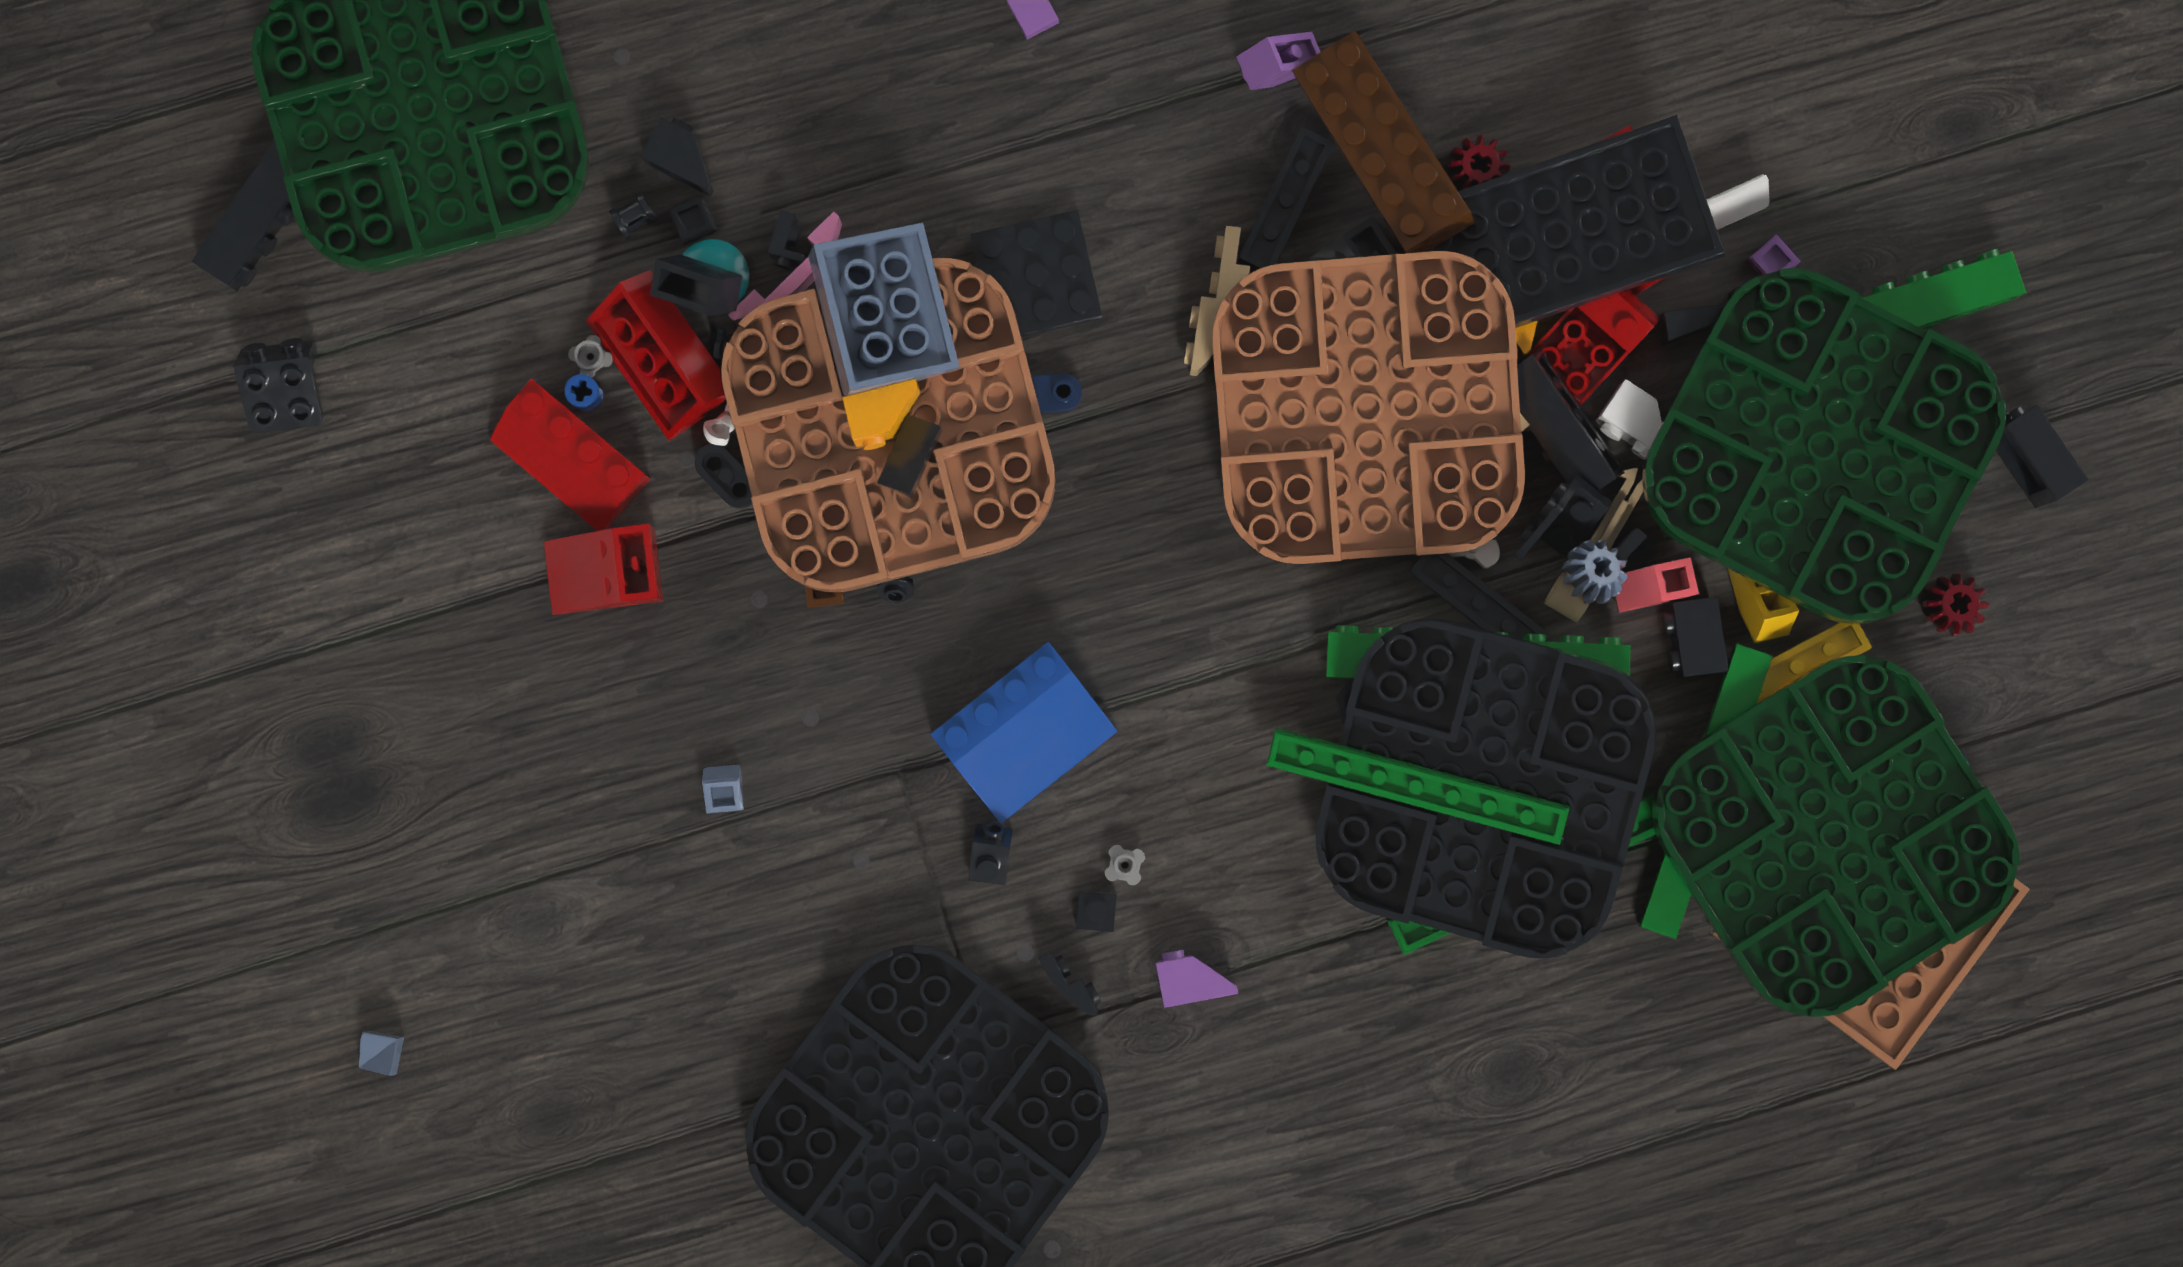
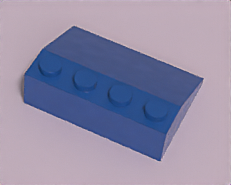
M1047 642L930 735L997 820L1003 823L1118 731L1051 644Z

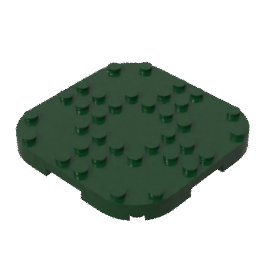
M273 0L268 6L269 11L262 19L260 25H256L251 48L252 65L285 175L283 178L293 214L307 240L321 255L343 268L359 272L392 270L543 229L561 219L579 199L587 181L589 152L546 0Z
M1796 268L1779 269L1776 272L1760 277L1757 276L1745 283L1734 293L1720 313L1647 452L1642 481L1645 500L1653 518L1666 534L1689 549L1829 620L1848 624L1877 621L1908 605L1917 597L1927 583L1945 549V542L1976 483L1981 480L2000 443L2006 420L2005 400L2002 401L2001 393L1996 383V380H1998L1989 365L1971 349L1930 328L1925 331L1860 298V293L1822 274Z
M1856 655L1832 659L1812 668L1679 753L1665 768L1655 789L1652 804L1653 825L1657 839L1666 856L1749 985L1770 1004L1797 1015L1826 1017L1840 1014L1859 1005L1889 986L1888 982L1946 945L1955 944L1988 923L2004 908L2015 889L2013 885L2016 878L2017 865L2020 866V851L2012 825L1988 787L1982 786L1945 729L1943 724L1946 722L1921 684L1905 669L1888 660Z

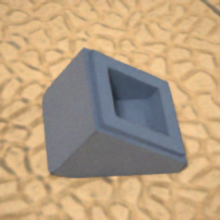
M740 765L704 768L702 786L706 813L744 810Z

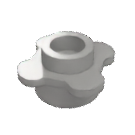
M589 335L585 341L572 347L568 353L570 360L576 362L580 367V374H585L591 378L595 376L596 371L602 367H609L613 362L612 355L609 352H605L601 346V339L597 335ZM590 353L594 355V358L592 360H588L587 358L588 354Z
M1120 845L1112 846L1109 850L1110 864L1105 869L1106 878L1109 881L1124 880L1129 885L1138 884L1141 880V875L1139 874L1140 865L1145 860L1143 851L1140 849L1133 851L1125 850ZM1122 862H1128L1129 866L1127 869L1121 867Z

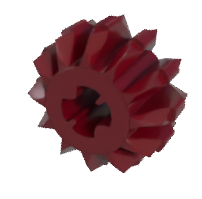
M1483 135L1477 136L1475 145L1469 138H1464L1461 142L1463 149L1454 147L1451 155L1455 160L1449 161L1447 164L1448 170L1457 172L1450 178L1452 183L1463 182L1460 191L1504 176L1502 174L1508 173L1511 169L1510 164L1501 162L1508 155L1507 150L1495 152L1494 149L1498 144L1497 139H1492L1487 146L1484 145ZM1474 161L1478 165L1483 163L1486 165L1483 173L1480 169L1473 171L1471 167Z
M1953 573L1950 580L1945 576L1937 578L1938 587L1929 586L1926 589L1928 595L1933 599L1923 601L1922 606L1932 608L1933 613L1926 616L1928 622L1939 620L1936 626L1937 632L1941 633L1949 628L1950 635L1956 637L1960 635L1962 630L1967 634L1974 632V623L1980 624L1985 621V617L1978 610L1986 609L1990 604L1986 601H1979L1978 596L1983 595L1986 589L1981 587L1973 590L1975 578L1972 576L1964 581L1960 573ZM1958 598L1961 605L1957 607V610L1953 611L1950 604L1954 602V599Z

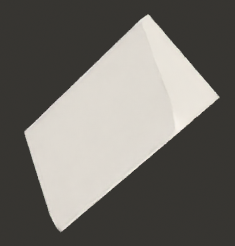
M1762 174L1706 199L1717 230L1769 206V180L1767 175Z

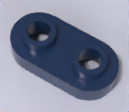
M1065 373L1031 376L1041 414L1069 412L1079 405L1082 398V388L1074 376ZM1067 386L1071 391L1070 395L1066 398L1059 397L1056 393L1058 387Z

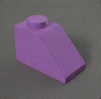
M1305 32L1266 37L1238 55L1237 59L1249 89L1256 90L1275 87L1295 79L1292 70L1320 53L1313 33Z
M1183 949L1162 953V961L1155 962L1164 1008L1238 994L1237 986L1193 955L1185 956Z

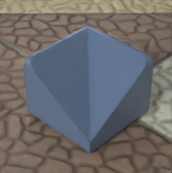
M368 1030L363 1031L360 1039L359 1068L389 1076L396 1075L404 1037Z

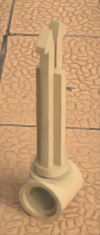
M1638 468L1625 470V473L1620 476L1625 481L1590 539L1594 544L1605 540L1608 551H1610L1643 493L1642 479L1635 486L1628 500H1624L1634 484ZM1562 572L1547 595L1544 604L1577 623L1588 608L1589 603L1584 604L1582 593L1578 596H1571L1574 589L1573 585L1563 583L1564 578L1570 574Z

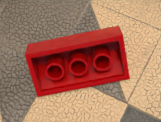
M649 270L621 281L585 322L594 335L601 339V345L606 352L612 355L613 362L669 441L717 409L726 400L723 389L721 369L677 306L672 302L650 295L653 272Z
M532 378L506 407L490 438L491 442L597 531L609 529L651 480Z

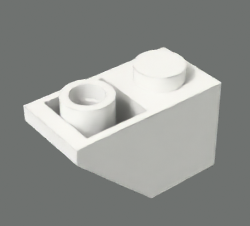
M1627 379L1619 384L1596 419V422L1602 425L1600 430L1605 435L1616 441L1622 438L1633 446L1632 452L1644 460L1662 425L1657 399Z

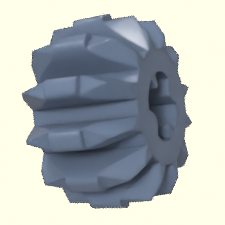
M1590 540L1583 542L1580 547H1575L1568 553L1569 560L1563 564L1562 569L1570 574L1564 578L1563 583L1573 585L1574 589L1571 596H1578L1582 593L1584 604H1590L1595 600L1598 604H1603L1610 600V597L1620 594L1623 589L1621 584L1626 581L1628 575L1620 570L1625 567L1627 561L1617 560L1615 557L1618 548H1612L1608 551L1605 540L1599 541L1596 544Z

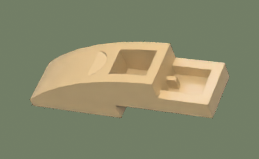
M1226 226L1224 236L1217 235L1214 258H1221L1219 272H1212L1209 294H1215L1216 298L1201 296L1200 306H1192L1189 328H1195L1196 334L1194 343L1187 342L1184 364L1191 365L1190 375L1197 376L1214 358L1213 327L1221 303L1230 290L1245 276L1249 275L1250 266L1236 264L1241 231L1239 227Z

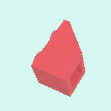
M1691 557L1626 572L1625 574L1628 577L1621 584L1623 589L1620 594L1615 596L1618 613L1698 595L1699 591Z

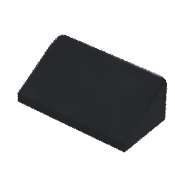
M907 415L877 483L912 498L942 432L941 426Z

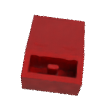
M1628 289L1568 310L1525 358L1542 350L1578 405L1581 406L1654 328L1661 318Z
M641 524L610 528L544 541L552 615L664 601L656 531L652 525Z

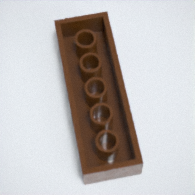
M1355 30L1292 70L1301 89L1405 254L1429 252L1475 223L1470 209Z

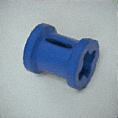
M578 374L567 381L565 396L577 410L592 412L595 408L600 407L603 401V391L590 376ZM586 385L592 391L591 396H585L582 402L576 394L577 391H584Z

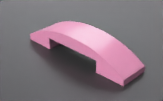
M833 212L807 237L812 246L838 240L842 226L839 216ZM809 257L766 299L754 289L737 305L736 311L728 314L731 321L736 326H739L738 323L758 306L780 297L805 291L814 282Z

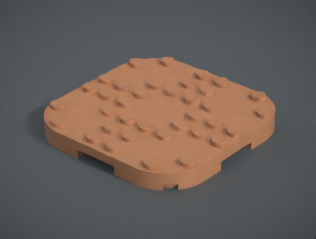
M1448 251L1282 263L1263 267L1250 273L1230 290L1219 307L1212 335L1225 506L1231 523L1241 538L1250 546L1268 558L1292 564L1335 562L1343 559L1411 554L1456 553L1471 550L1489 542L1514 517L1520 505L1525 484L1515 317L1511 300L1503 284L1483 264L1466 255Z
M952 258L932 259L960 368L917 381L921 394L908 415L939 425L942 428V432L912 498L877 483L904 422L893 439L885 440L886 445L883 447L864 450L863 446L856 447L853 442L842 399L843 393L818 293L815 289L780 297L758 306L738 323L739 327L734 332L729 343L727 342L721 368L723 389L732 424L736 430L760 535L772 560L781 570L798 583L824 592L857 590L1008 550L1031 536L1045 519L1055 492V468L1015 313L1007 294L1000 284L991 275L986 274L970 263Z

